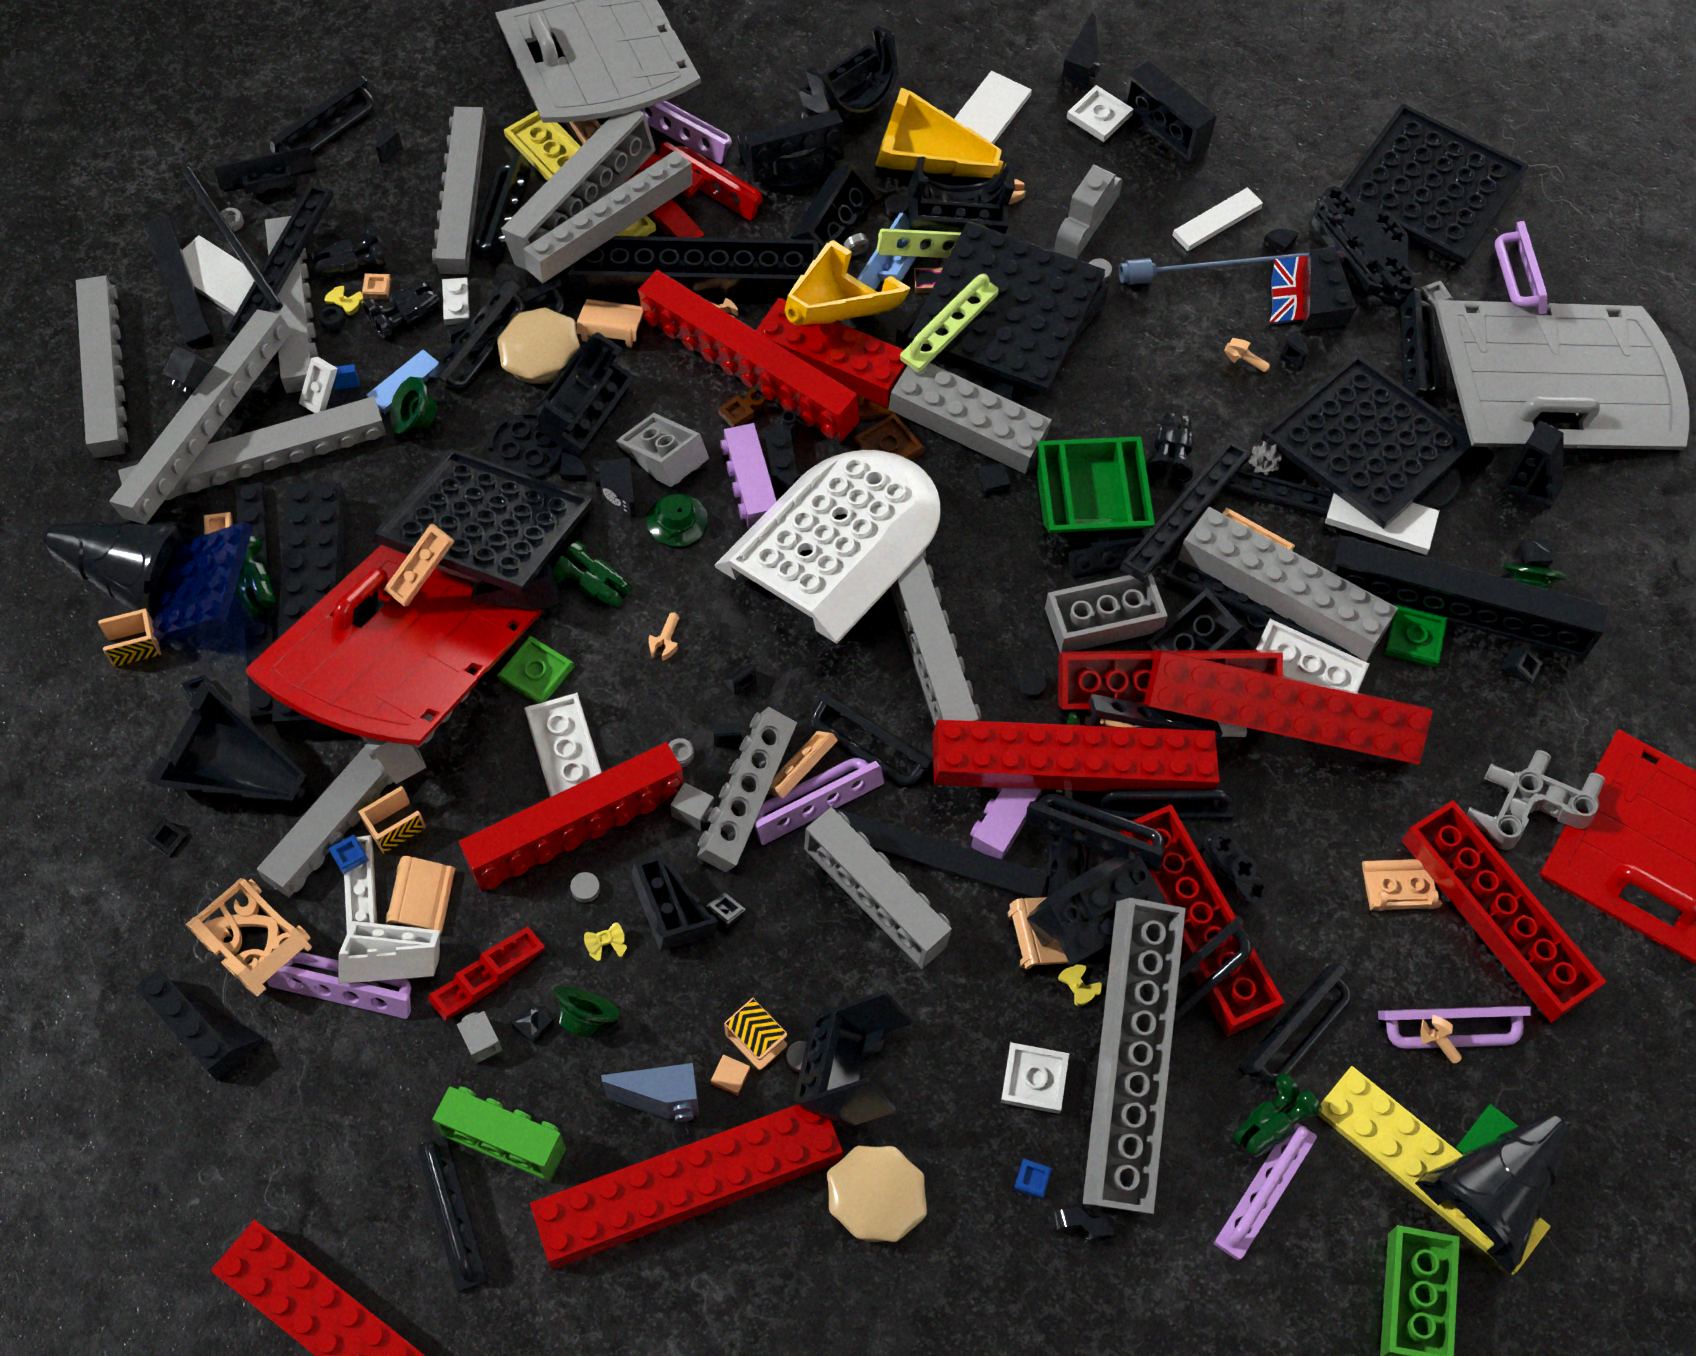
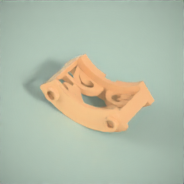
M240 878L185 925L210 952H213L215 955L220 953L225 958L221 963L236 979L238 978L250 992L258 996L266 989L263 985L265 981L302 949L308 952L312 948L307 942L311 938L301 926L295 928L284 920L259 895L262 890L252 879L246 881ZM240 891L247 896L249 903L247 906L241 907L235 899L234 909L237 914L231 915L225 902ZM220 907L224 916L202 923ZM259 908H260L267 916L257 915L258 912H259ZM239 927L268 928V940L265 950L251 949L235 956L242 945V933ZM279 928L284 932V933L281 934V935H279V933H280ZM228 929H232L234 934L233 940L228 943L224 942L225 937H232ZM254 958L250 964H247L250 959Z

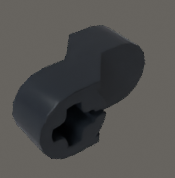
M1080 1207L1066 1208L1054 1212L1057 1232L1078 1231L1090 1243L1107 1241L1116 1237L1112 1217L1092 1219Z

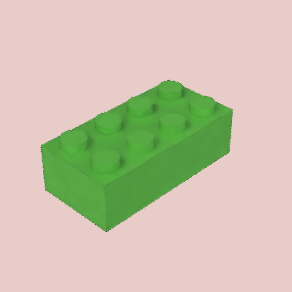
M449 1086L432 1119L441 1136H445L447 1139L551 1182L566 1151V1146L561 1133L558 1132V1127L542 1121L541 1125L531 1121V1116L520 1110H514L513 1113L503 1109V1104L494 1099L487 1098L486 1101L476 1098V1093L468 1088L460 1086L457 1090Z
M1399 1225L1388 1233L1380 1356H1454L1460 1237Z

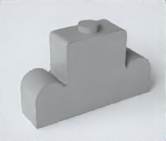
M1096 165L1092 166L1072 196L1069 216L1059 228L1054 251L1074 259L1078 258L1120 196L1122 178Z

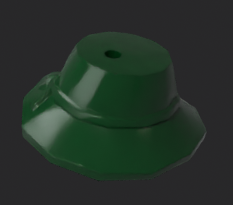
M410 376L400 384L393 395L390 417L394 433L403 435L411 428H426L435 417L437 411L436 401L426 393L427 386L421 377Z
M685 494L663 497L652 505L646 515L647 530L656 541L669 547L690 546L700 540L708 526L705 508L697 499Z
M1503 565V569L1508 571L1512 579L1517 582L1541 586L1547 590H1550L1553 583L1566 579V574L1551 569L1524 565Z
M555 986L553 989L555 996L560 1001L559 1024L573 1034L588 1038L596 1032L603 1022H613L619 1019L618 1008L606 998L566 986Z

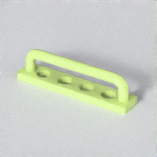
M881 229L878 234L877 252L880 255L948 258L961 233ZM898 240H908V244L904 248H897ZM922 241H931L929 248L924 250L920 249V243ZM945 242H954L950 250H943Z
M986 274L978 275L918 333L913 342L900 354V360L915 371H922L998 295V287L990 283L989 277ZM974 296L978 297L980 302L971 304L967 300ZM955 312H960L965 317L956 320L951 315ZM938 328H945L948 330V334L940 336L935 331ZM923 344H929L932 347V350L928 352H923L920 349Z

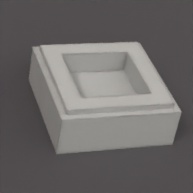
M1441 280L1419 288L1422 301L1429 303L1434 310L1436 300H1453V297Z

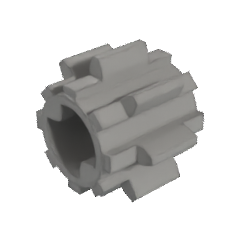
M1263 441L1261 447H1253V456H1250L1249 463L1255 466V473L1264 472L1268 476L1269 471H1278V461H1281L1282 454L1276 451V444L1270 446Z

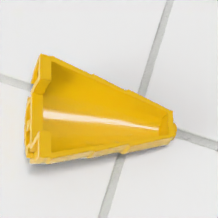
M901 88L879 150L876 166L887 169L914 171L917 158L925 156L923 172L951 174L952 177L992 178L994 174L998 175L1000 173L1003 161L999 160L1002 150L969 127L963 126L942 110H938L913 92Z
M832 240L826 243L820 254L812 261L805 274L799 277L790 291L785 305V314L788 320L795 325L826 324L856 317L879 315L898 307L906 299L910 287L889 276L884 280L881 292L873 290L847 273L852 251Z

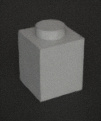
M684 782L670 805L671 815L701 831L706 823L710 824L708 819L715 808L714 797Z
M484 1011L479 1014L477 1012L465 1016L462 1022L457 1024L475 1064L502 1051L499 1040Z

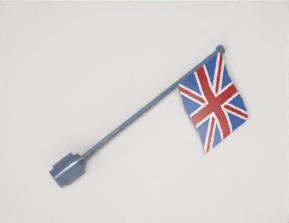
M1309 253L1156 267V264L1152 263L1150 258L1126 260L1125 263H1120L1119 278L1121 283H1126L1127 285L1152 283L1157 272L1274 261L1271 279L1272 313L1269 324L1303 321V267Z

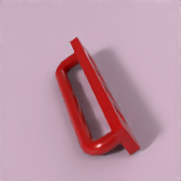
M668 142L661 145L659 156L666 157L673 151H676L691 162L692 171L698 170L704 176L703 184L698 188L699 190L748 220L756 217L757 208L763 201V195L758 189L691 148L685 146L675 147ZM714 181L720 185L721 192L715 189ZM733 193L738 195L740 204L736 203L733 199Z

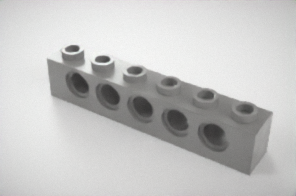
M770 707L754 715L750 723L752 731L749 736L747 735L744 738L739 749L742 751L739 759L734 761L730 768L729 774L732 777L729 783H725L720 791L719 798L722 800L709 816L708 821L711 825L708 831H705L699 839L698 846L701 848L697 854L698 858L724 872L737 865L797 722ZM762 736L767 738L769 745L763 741ZM752 759L757 761L759 768L753 765ZM742 782L748 786L749 792L742 788ZM731 806L738 810L739 816L733 814ZM721 830L727 833L728 841L721 836Z

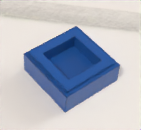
M355 365L336 367L338 369L333 383L334 390L360 387Z
M355 835L329 848L343 874L369 861Z
M1023 1159L1014 1190L1043 1199L1052 1168Z

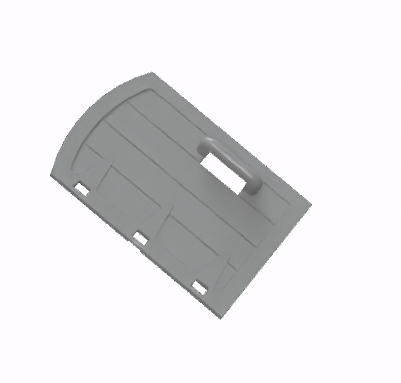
M545 0L495 12L497 21L517 63V68L521 72L543 123L585 121L629 113L666 101L701 83L700 76L675 31L671 28L670 22L657 0ZM664 29H666V31H667V32H662V33L659 32V31L664 30ZM553 36L555 37L564 57L558 58L556 47L552 39ZM538 40L543 62L535 63L526 43ZM686 65V68H679V66Z
M1436 300L1434 303L1472 447H1524L1534 431L1533 420L1541 412L1576 413L1578 417H1581L1579 420L1581 430L1558 429L1564 433V448L1684 450L1687 446L1689 404L1683 376L1666 338L1642 306L1549 303L1547 305L1548 315H1538L1536 306L1520 307L1512 302ZM1466 308L1477 309V313H1467ZM1608 313H1618V317H1609Z

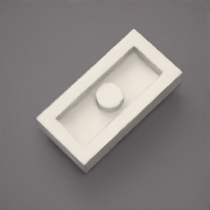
M442 279L443 318L445 325H456L470 319L468 279Z
M319 357L311 358L299 404L314 413L325 411L338 368Z

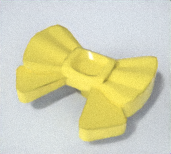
M344 286L335 287L325 296V304H336L342 307L347 315L356 313L360 307L359 302L363 300L360 291L349 298L344 296Z
M617 922L613 923L608 930L598 932L597 934L591 932L584 934V942L587 950L590 952L589 955L597 961L601 959L602 946L611 943L619 957L623 956L627 945L623 944V929Z
M1078 964L1063 970L1058 979L1068 984L1074 993L1075 1005L1085 1006L1091 1002L1095 995H1100L1102 984L1098 982L1085 985L1081 977L1087 967Z

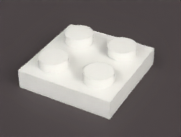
M1096 85L1068 111L1067 119L1104 142L1132 116L1133 108Z
M1010 1043L1001 1103L1060 1114L1069 1053Z

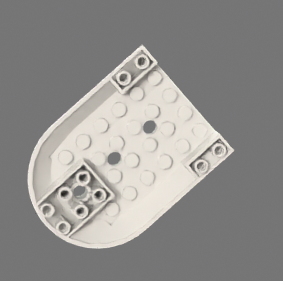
M860 450L833 456L815 465L802 475L715 564V568L733 579H736L740 574L745 575L812 617L816 631L837 644L930 544L940 521L941 510L937 489L923 469L914 462L894 453ZM836 515H847V517L842 520L834 519ZM803 550L813 551L808 556L799 555Z

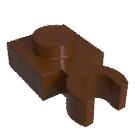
M751 389L747 392L746 398L742 399L737 395L719 407L718 414L731 428L742 426L754 418L753 410H760L765 406V398L762 397L757 401L753 400L757 397V390Z

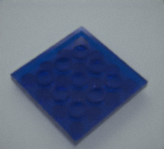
M244 521L185 541L177 546L174 552L173 566L167 575L166 589L160 598L161 605L158 615L152 624L154 628L153 636L158 642L226 623L253 530L251 524Z

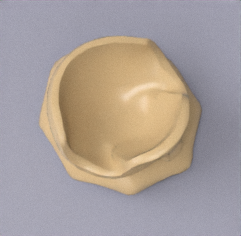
M545 307L514 314L508 325L497 337L502 368L519 380L531 384L554 383L562 369L569 363L580 346L574 319Z
M857 1146L827 1172L829 1211L858 1239L867 1242H897L918 1225L927 1214L924 1174L896 1147Z

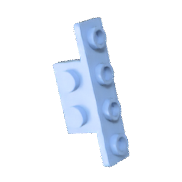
M899 213L890 229L909 230V220L906 214ZM898 240L897 248H904L908 244V240ZM876 249L857 280L873 290H876L880 282L889 276L901 282L916 257L880 255Z

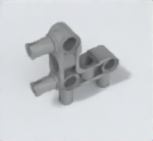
M1537 750L1528 768L1521 772L1513 773L1492 763L1490 764L1484 779L1508 789L1507 792H1509L1498 816L1492 817L1471 807L1466 815L1479 830L1487 833L1486 836L1492 840L1496 847L1502 850H1510L1514 848L1522 837L1529 821L1527 817L1533 811L1537 812L1539 810L1557 818L1559 822L1574 828L1583 829L1588 827L1599 807L1598 796L1605 778L1600 774L1590 773L1582 790L1575 789L1544 775L1551 756L1545 751ZM1523 786L1530 787L1532 790H1526ZM1577 809H1581L1587 814L1580 813ZM1502 830H1507L1511 832L1512 835H1507L1503 833Z

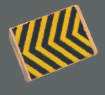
M146 608L98 621L108 640L146 632L147 635L103 647V651L113 667L161 655L156 626Z
M403 786L358 811L365 827L383 854L426 828L419 811L414 812L379 834L373 827V825L410 804Z
M754 998L749 1000L724 1023L725 1035L758 1070L764 1069L787 1048V1043L784 1041L787 1037L786 1031Z

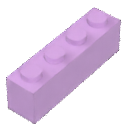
M754 423L724 429V440H720L723 455H728L729 461H726L729 477L734 476L735 482L732 483L735 498L740 497L741 504H738L741 520L746 519L748 529L777 502Z
M998 788L997 791L1000 792L996 800L991 798L984 810L985 818L982 822L978 820L970 833L973 836L971 847L983 854L1003 860L1026 822V812L1030 801L1037 803L1045 789Z

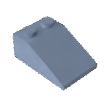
M693 1063L601 1075L607 1099L667 1119H675L677 1122L690 1121L693 1119V1116H699Z

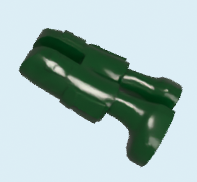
M248 536L230 544L232 550H222L217 556V563L220 569L229 572L231 575L229 583L235 595L247 612L255 618L264 612V607L269 608L276 601L265 567L262 563L255 562L253 557L261 551L262 542L256 536Z
M579 541L574 542L567 549L566 557L561 556L553 569L557 583L561 584L567 578L578 582V589L581 592L589 595L591 598L599 599L612 607L618 608L623 601L620 595L627 596L633 589L632 585L602 559L593 560L586 553L587 548L583 543ZM580 564V565H582L583 567H585L586 569H588L589 571H588V572H583L581 569H579V568H578L577 566H575V565Z
M1282 1073L1276 1079V1088L1279 1095L1273 1103L1263 1101L1254 1112H1251L1248 1119L1233 1135L1234 1141L1242 1147H1247V1151L1255 1158L1268 1153L1275 1144H1280L1295 1132V1124L1304 1119L1314 1118L1322 1111V1106L1317 1098L1308 1090L1301 1092L1296 1082L1285 1073ZM1293 1107V1109H1292L1289 1113H1287V1114L1284 1113V1112H1286L1288 1109H1290V1108Z

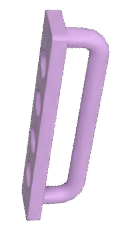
M667 101L648 107L652 112V117L646 114L645 108L638 110L645 113L648 125L719 164L726 160L727 150L731 147L732 140L729 135ZM664 116L670 120L671 127L665 124ZM683 127L689 130L690 138L685 136ZM702 137L708 140L710 148H706L703 145Z
M1516 222L1515 232L1502 234L1495 240V249L1510 300L1513 304L1520 307L1536 306L1539 314L1547 313V292L1525 222ZM1517 241L1533 296H1520L1505 243Z
M852 758L795 786L784 798L773 797L763 802L754 823L758 840L762 845H765L820 817L830 807L838 808L883 785L884 779L881 766L877 761L869 764L864 759ZM858 769L764 817L766 813L838 778L839 776L851 770ZM861 780L858 786L851 788L855 782ZM837 793L833 799L827 800L831 794ZM812 805L809 811L802 813L807 806ZM788 818L782 825H777L780 820Z
M298 952L267 980L268 986L404 1019H407L411 1012V985L406 978L376 981L399 987V992L359 982L338 984V977L291 967L292 964L299 963L338 972V960L304 952ZM292 978L299 980L301 983L294 981ZM320 985H324V986L328 987L329 989H325V988L321 987ZM347 991L353 992V993H355L357 996L351 995V994L348 993ZM376 998L382 999V1000H384L386 1003L380 1002V1001H378Z
M1502 1006L1378 1011V1020H1386L1388 1038L1393 1045L1403 1049L1440 1048V1046L1434 1041L1423 1044L1421 1037H1402L1399 1034L1398 1020L1432 1019V1015L1441 1018L1511 1016V1031L1507 1034L1447 1036L1454 1047L1507 1046L1515 1044L1520 1040L1524 1029L1523 1016H1531V1007Z
M1299 1123L1294 1125L1295 1132L1280 1144H1275L1214 1242L1217 1247L1238 1261L1243 1258L1317 1139L1314 1133ZM1287 1145V1147L1285 1148V1150H1284L1283 1153L1281 1154V1148H1282V1146ZM1272 1169V1171L1266 1179V1171ZM1253 1194H1256L1255 1198L1250 1203V1197ZM1237 1219H1241L1235 1228V1221Z

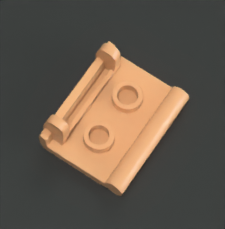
M586 299L577 320V334H581L582 341L587 342L589 335L592 336L599 332L606 338L626 340V347L632 348L633 341L636 342L637 330L642 317H644L642 306Z
M403 856L397 866V876L389 911L386 915V924L398 923L416 928L440 930V934H442L455 868L423 859Z
M1419 860L1362 862L1370 910L1434 909L1442 905L1441 900H1438L1439 895L1435 889L1434 880L1426 872Z
M1047 897L1016 899L1010 904L1008 917L1009 920L1014 921L1023 957L1020 960L1021 968L1030 969L1034 965L1067 963V965H1071L1057 939L1042 946L1027 920L1029 913Z

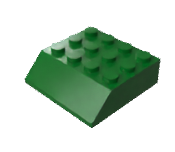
M1141 437L1038 441L1035 461L1043 524L1049 533L1153 528L1155 526Z

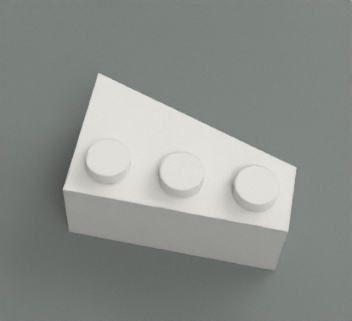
M352 921L339 952L338 984L434 976L439 962L440 930Z

